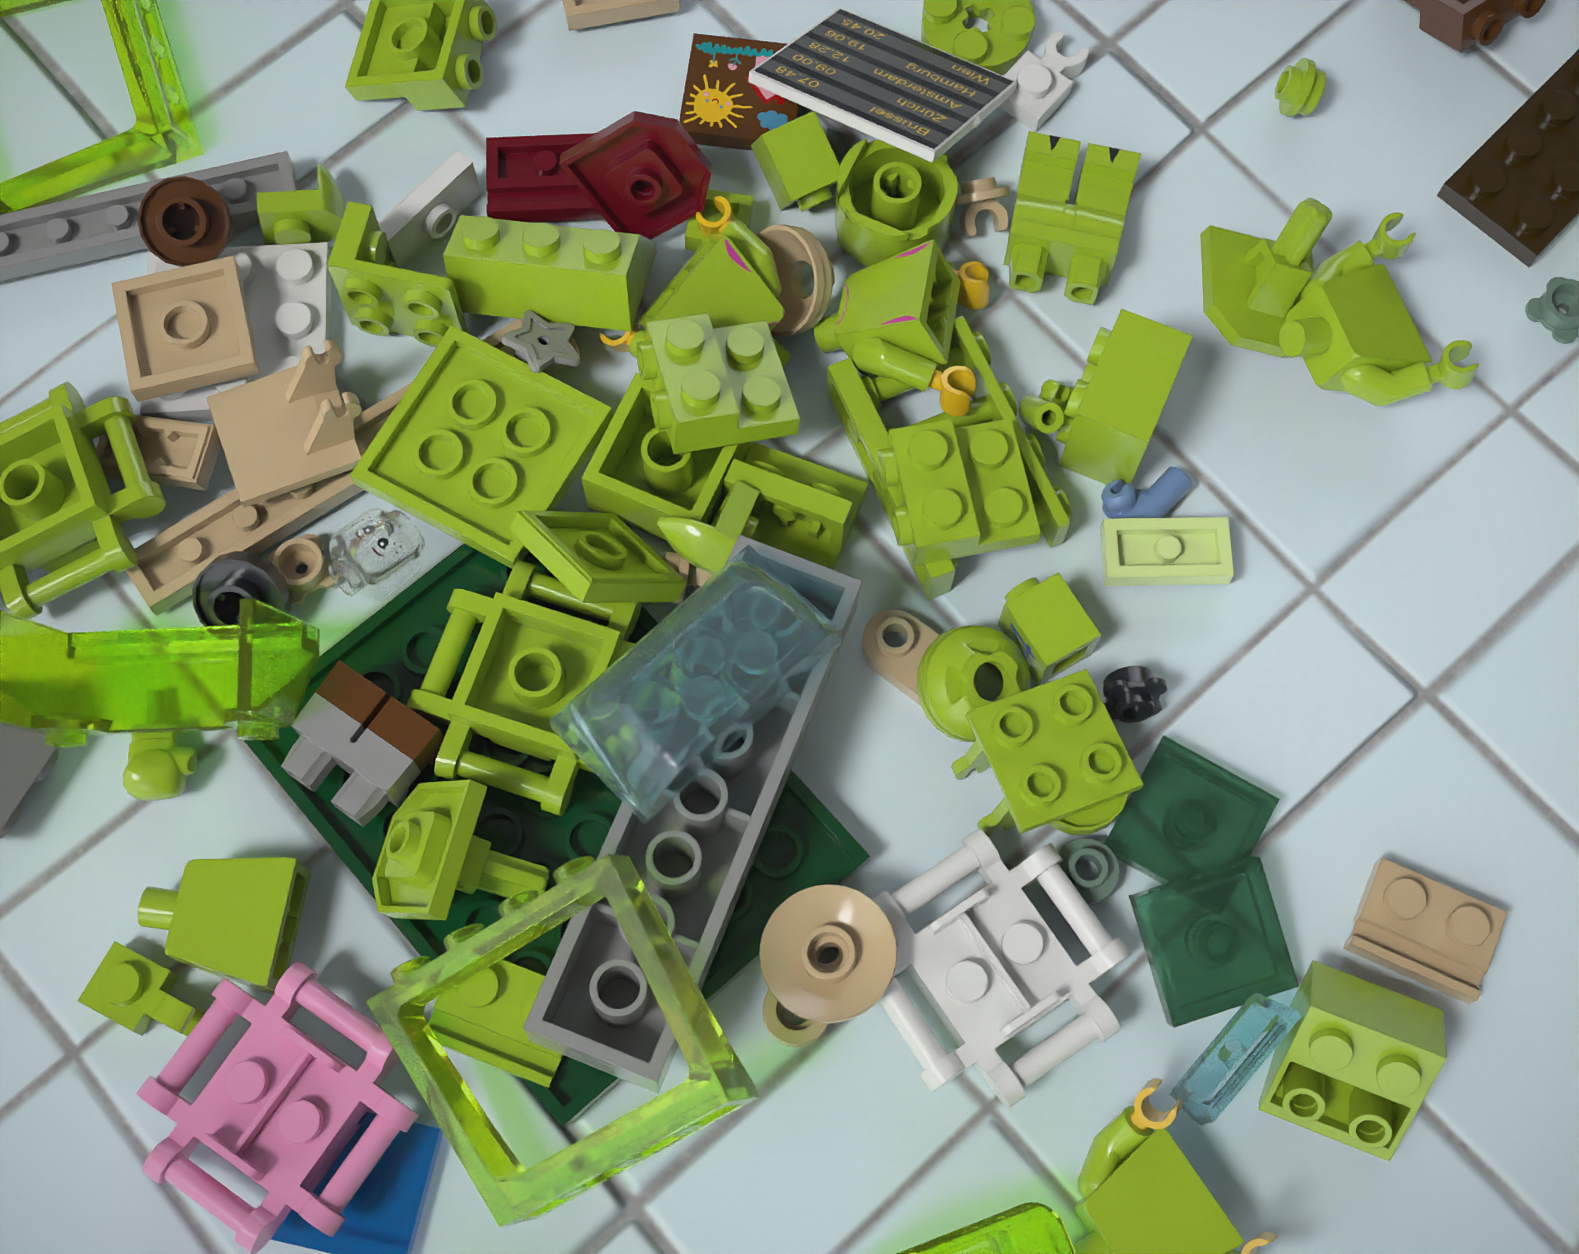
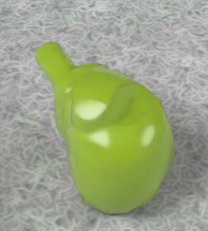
M156 693L149 696L148 728H137L132 731V743L129 745L128 762L123 772V785L128 794L139 800L157 801L179 797L186 788L188 776L197 772L198 760L195 749L180 746V733L178 729L165 727L166 697L163 694Z

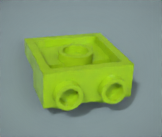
M371 0L345 88L357 101L406 97L417 111L466 107L470 91L479 89L483 82V66L479 58L484 41H491L496 35L497 23L493 10L485 0Z
M707 313L646 322L645 341L636 343L638 369L642 380L652 379L655 389L654 392H651V410L654 424L658 431L667 430L674 454L796 435L798 433L800 417L767 321L713 329Z
M951 418L889 430L887 448L878 450L879 468L884 487L895 486L899 507L892 508L894 534L898 546H909L913 566L1038 543L1041 531L1011 418L954 428Z

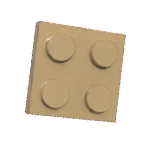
M234 255L111 283L130 392L137 402L261 374L241 271Z

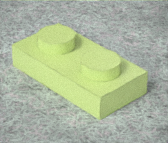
M1229 517L1103 519L1101 523L1100 540L1104 586L1229 584L1234 577Z

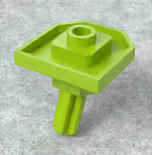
M1307 198L1297 205L1276 241L1209 225L1200 234L1203 310L1230 345L1282 358L1286 356L1279 345L1280 328L1286 322L1287 312L1300 301L1299 294L1313 273L1312 249L1332 219L1330 208L1317 199Z
M473 780L419 783L392 817L372 881L377 912L401 919L446 920L455 890L473 894L476 889H480L530 905H537L546 890L549 870L544 866L489 850L492 842L474 836V828L487 786Z

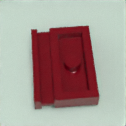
M596 133L487 137V217L529 223L604 219L559 165L562 153Z

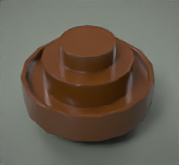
M187 176L166 178L152 186L140 203L137 217L140 236L149 251L165 263L179 267L218 258L229 244L233 228L230 207L221 193L205 181Z

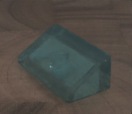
M1256 992L1252 993L1173 1087L1169 1095L1176 1102L1180 1099L1182 1100V1109L1194 1122L1200 1125L1214 1122L1302 1016L1296 1009Z

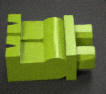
M1029 131L1003 265L1009 266V286L1011 289L1033 293L1041 290L1044 273L1065 277L1067 282L1064 296L1073 302L1092 305L1102 285H1108L1113 270L1141 153L1088 143L1079 176L1074 205L1067 203L1081 141Z

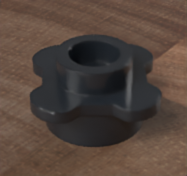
M1127 666L1119 668L1105 677L1103 681V694L1106 697L1104 705L1112 720L1118 719L1125 723H1136L1146 720L1162 710L1159 698L1160 695L1167 691V684L1164 679L1154 677L1150 669L1142 666Z

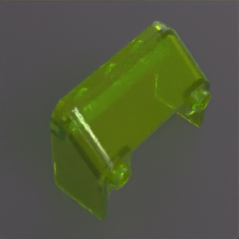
M240 599L239 625L72 633L0 610V725L37 734H45V745L51 747L87 746L88 735L237 730V738L243 740L279 739V728L290 727L294 724L319 658L320 629L256 599Z

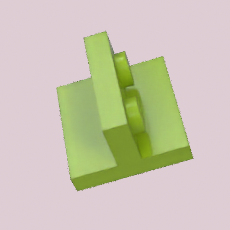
M753 441L745 461L733 459L724 479L725 497L737 480L760 491L750 513L752 517L759 520L751 539L835 570L867 494L868 483Z

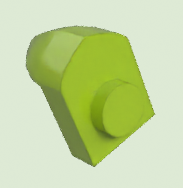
M317 164L318 189L257 193L258 216L265 245L328 242L336 239L345 212V202L334 177L324 164Z
M737 480L717 509L710 525L681 517H660L657 525L671 547L683 559L693 566L717 577L729 559L738 536L742 535L750 539L752 538L759 520L752 517L750 513L760 491Z

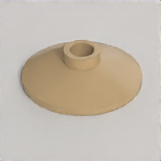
M818 885L806 888L790 896L771 915L761 937L760 966L770 992L788 1011L812 1022L838 1023L865 1013L885 994L896 969L897 943L887 916L868 896L845 886ZM828 947H837L843 951L842 963L835 969H824L819 965V956Z

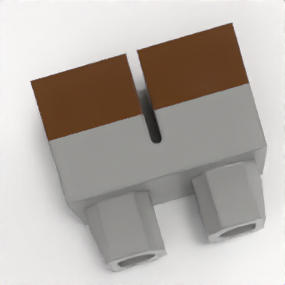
M339 660L291 726L300 737L292 746L281 767L290 776L314 792L336 764L347 771L351 776L331 802L345 815L364 827L384 808L388 801L398 808L403 804L408 795L409 787L428 764L432 767L435 766L444 736L439 728L391 696L390 698L381 688Z

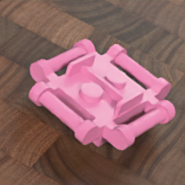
M296 962L286 970L277 983L275 994L266 1006L223 977L211 993L216 998L157 1078L149 1076L136 1093L147 1104L177 1123L170 1135L157 1144L144 1162L142 1171L159 1185L167 1182L171 1183L235 1231V1241L251 1254H256L268 1243L292 1209L312 1226L326 1235L334 1237L346 1220L345 1216L341 1214L399 1131L407 1133L419 1116L381 1087L383 1081L404 1053L409 1037L394 1026L382 1028L318 983L317 972L302 962ZM301 1005L367 1051L366 1059L358 1070L289 1022ZM241 1015L251 1022L252 1025L194 1103H190L180 1095V1092L236 1017ZM373 1110L377 1113L376 1117L318 1197L313 1192ZM200 1142L204 1143L269 1191L260 1206L257 1208L252 1207L188 1159Z

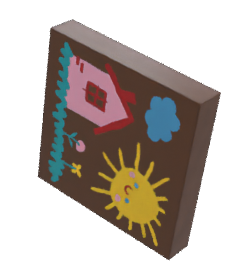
M693 34L679 122L696 144L752 150L751 145L762 134L798 118L800 104L748 82L749 71L782 49L787 43Z

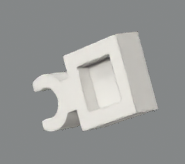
M1061 30L1054 32L1047 39L1042 59L1027 50L1004 75V77L1016 81L1017 86L1015 93L998 107L1034 132H1037L1070 96L1073 81L1070 79L1082 73L1087 61L1089 49L1084 46L1072 57H1065L1058 53L1063 47L1065 33Z

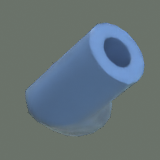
M1173 466L1169 467L1148 490L1134 489L1131 483L1124 485L1122 479L1114 480L1102 490V509L1109 519L1164 518L1192 488V482L1182 470Z

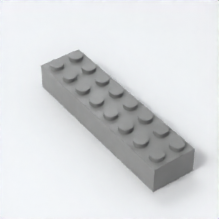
M738 536L524 1024L523 1029L530 1042L659 1094L857 610L862 585L861 580L745 536Z

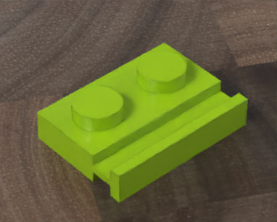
M461 943L433 1007L434 1011L421 1037L424 1040L549 1089L563 1059L562 1054L530 1042L523 1029L545 976Z

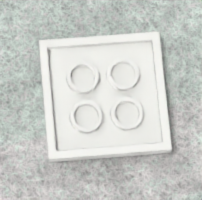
M328 243L226 247L216 259L234 255L240 267L261 374L140 401V415L186 422L213 420L206 397L297 366L302 357V350L308 345L312 347L315 354L325 352L326 349L323 341L331 339L332 276L327 267L331 255ZM148 251L147 275L180 268L179 266L165 263Z

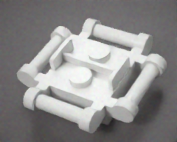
M977 829L961 840L962 848L890 895L887 891H883L872 899L887 916L895 934L897 963L894 976L905 969L907 970L959 1048L947 1055L894 976L879 1003L925 1069L920 1076L931 1092L936 1091L969 1067L976 1065L1001 1102L1007 1108H1010L1026 1097L1024 1091L1026 1087L1098 1038L1101 1042H1105L1121 1030L1120 1024L1112 1010L1097 996L1090 984L1128 958L1131 953L1120 937L1115 940L1111 938L1059 865L1063 858L1052 843L1037 850L1021 864L1009 871L1001 861L995 846L982 830ZM975 870H978L988 886L915 934L905 917ZM1037 880L1091 954L1090 958L1078 966L1072 961L1023 892V889ZM1070 1000L1079 1013V1017L1010 1065L1003 1062L996 1052L997 1049Z

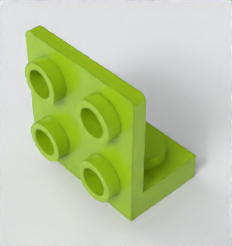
M348 201L327 267L351 325H355L360 330L376 336H385L389 332L412 336L419 342L432 347L438 345L451 325L469 334L453 280L447 277L398 268L397 264L391 261L387 249V235L381 231L372 205Z

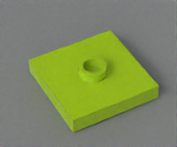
M522 510L516 512L509 529L581 603L678 602L687 584L682 576L614 513Z

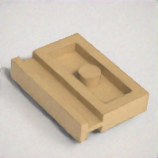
M1380 858L1373 865L1353 920L1355 923L1343 949L1470 1004L1479 998L1481 992L1479 987L1483 975L1488 972L1508 912L1385 858Z

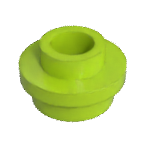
M1302 58L1294 66L1288 65L1281 73L1275 88V98L1280 100L1279 110L1281 114L1293 117L1297 113L1308 116L1320 101L1326 84V73L1317 69L1316 63L1313 60Z

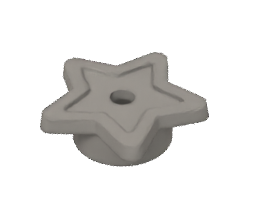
M527 310L522 316L521 328L504 333L501 339L502 344L515 349V357L528 364L530 370L534 373L542 371L546 374H551L558 371L562 364L578 366L580 364L579 354L569 343L575 329L571 323H548L534 312Z

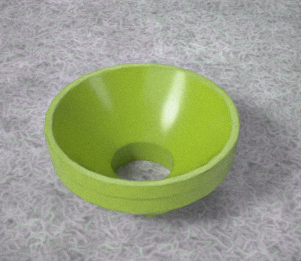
M967 625L950 629L939 635L926 649L917 671L918 698L927 719L947 737L961 742L976 741L966 718L968 711L1031 689L1028 663L1020 648L1001 631L984 626ZM985 662L995 665L1003 677L1002 692L993 701L981 698L974 686L975 672Z

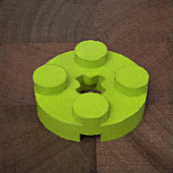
M924 0L921 26V41L1000 75H1005L1027 52L1033 37L1035 15L1030 0ZM980 18L988 22V31L981 32L977 27L967 29L965 25L968 23V19Z

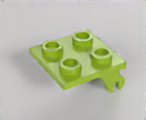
M1087 669L968 711L966 718L976 741L964 756L954 761L951 765L953 773L958 780L966 778L968 772L976 768L978 773H981L991 766L1004 794V798L991 814L983 817L977 823L978 828L988 837L992 836L994 830L1003 826L1005 831L1016 825L1019 833L1022 834L1140 790L1144 785Z

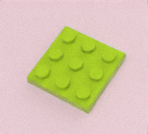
M451 325L350 473V477L356 486L513 569L515 563L518 560L523 561L529 551L509 531L516 512L522 510L555 511L613 418L612 408L542 371L539 373L532 372L528 364Z

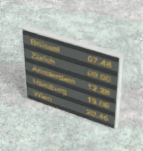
M842 8L835 10L750 70L748 78L749 83L932 163L974 127H978L984 118L1015 93L1017 82Z

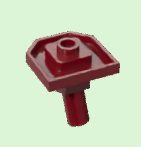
M639 111L631 112L561 154L559 165L615 232L639 234L650 240L695 216L696 212L704 211L712 172V164L678 119Z

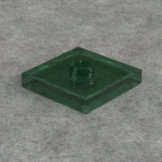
M1163 735L1140 775L1144 785L1140 790L1134 791L1129 795L1123 810L1105 839L1104 845L1112 850L1118 860L1217 915L1222 911L1280 799Z
M1250 856L1128 895L1166 1022L1173 1028L1299 987L1260 857Z

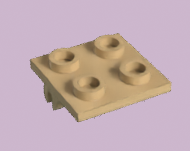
M325 339L323 343L326 351L321 354H315L310 345L306 346L301 352L302 357L297 366L206 397L240 502L244 508L354 469L361 459L362 455L354 436V419L361 413V406L357 395L351 392L342 393L345 403L343 404L336 385L335 366L341 362L343 356L339 344L335 340Z

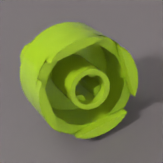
M866 138L856 143L843 158L837 176L835 227L837 241L841 249L867 267L883 261L897 252H903L933 239L942 251L950 237L958 193L956 174L954 176L948 164L949 157L947 154L944 153L932 163L879 139L867 143Z

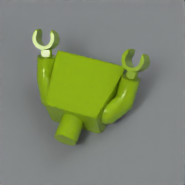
M1394 212L1384 217L1372 240L1366 244L1358 240L1320 263L1300 292V301L1287 312L1286 322L1282 325L1279 332V345L1283 353L1288 357H1303L1312 379L1322 390L1346 391L1374 406H1386L1432 391L1431 384L1440 382L1447 388L1462 389L1473 380L1479 367L1478 363L1467 367H1458L1452 363L1459 362L1469 355L1472 344L1465 340H1456L1449 343L1444 348L1439 363L1430 365L1433 361L1385 264L1375 265L1373 260L1379 256L1391 260L1400 258L1407 251L1416 233H1412L1400 241L1391 239L1387 235V232L1395 228L1402 220L1404 215L1399 212Z

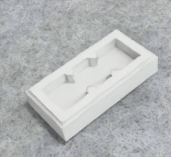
M457 150L452 153L378 222L381 231L387 235V249L391 261L396 263L398 268L405 266L433 238L437 239L444 236L452 228L456 217L481 195L473 162Z

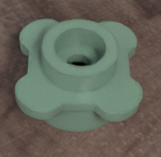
M1554 277L1549 280L1546 285V292L1540 298L1529 300L1526 304L1525 312L1531 321L1541 322L1547 330L1551 331L1553 339L1559 343H1571L1578 337L1579 281ZM1557 307H1560L1563 310H1565L1566 314L1560 313L1557 310Z

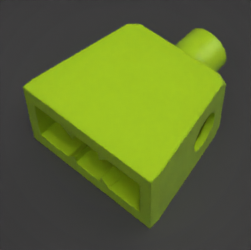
M290 857L192 859L185 865L179 891L151 886L146 887L138 906V923L142 927L169 930L165 944V954L178 962L274 995L278 981L291 964L311 872L299 860Z

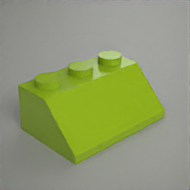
M460 215L443 257L447 278L452 279L462 312L522 319L524 312L529 310L546 322L571 323L577 326L631 332L657 254V245L652 240L639 234L613 232L606 229L593 230L556 226L548 223L501 220L486 216Z

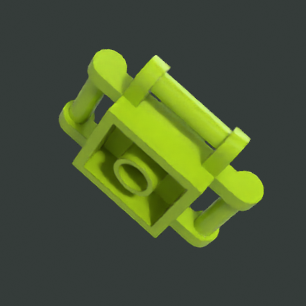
M67 381L50 389L48 393L49 398L0 422V589L7 608L19 622L24 623L42 613L43 605L111 570L120 574L137 565L138 557L136 551L126 537L122 524L134 518L145 519L155 516L166 506L161 487L150 479L132 428L136 417L131 403L124 397H108L86 408L76 388ZM104 433L108 435L126 487L111 495L93 442L94 438ZM38 567L49 572V574L29 583L28 572Z
M521 560L515 563L503 593L496 592L494 598L463 589H454L447 605V610L451 615L420 690H412L406 705L429 722L449 725L436 758L435 775L453 781L462 776L541 802V810L559 816L564 814L568 806L579 768L593 772L615 783L628 784L636 765L631 760L657 686L659 682H666L673 665L672 659L663 653L627 642L638 621L642 602L581 603L557 578L541 574L537 565ZM532 597L609 623L605 627L528 601ZM475 623H483L453 699L445 698ZM620 666L632 670L635 674L605 750L590 745L589 741L617 667ZM477 734L489 738L491 742L546 761L556 760L550 777L468 751L473 735Z

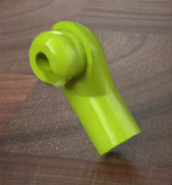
M1052 379L1046 380L1041 386V392L1038 397L1028 394L1021 399L1018 407L1020 419L1024 424L1047 434L1054 433L1063 424L1064 411L1073 391L1072 388Z

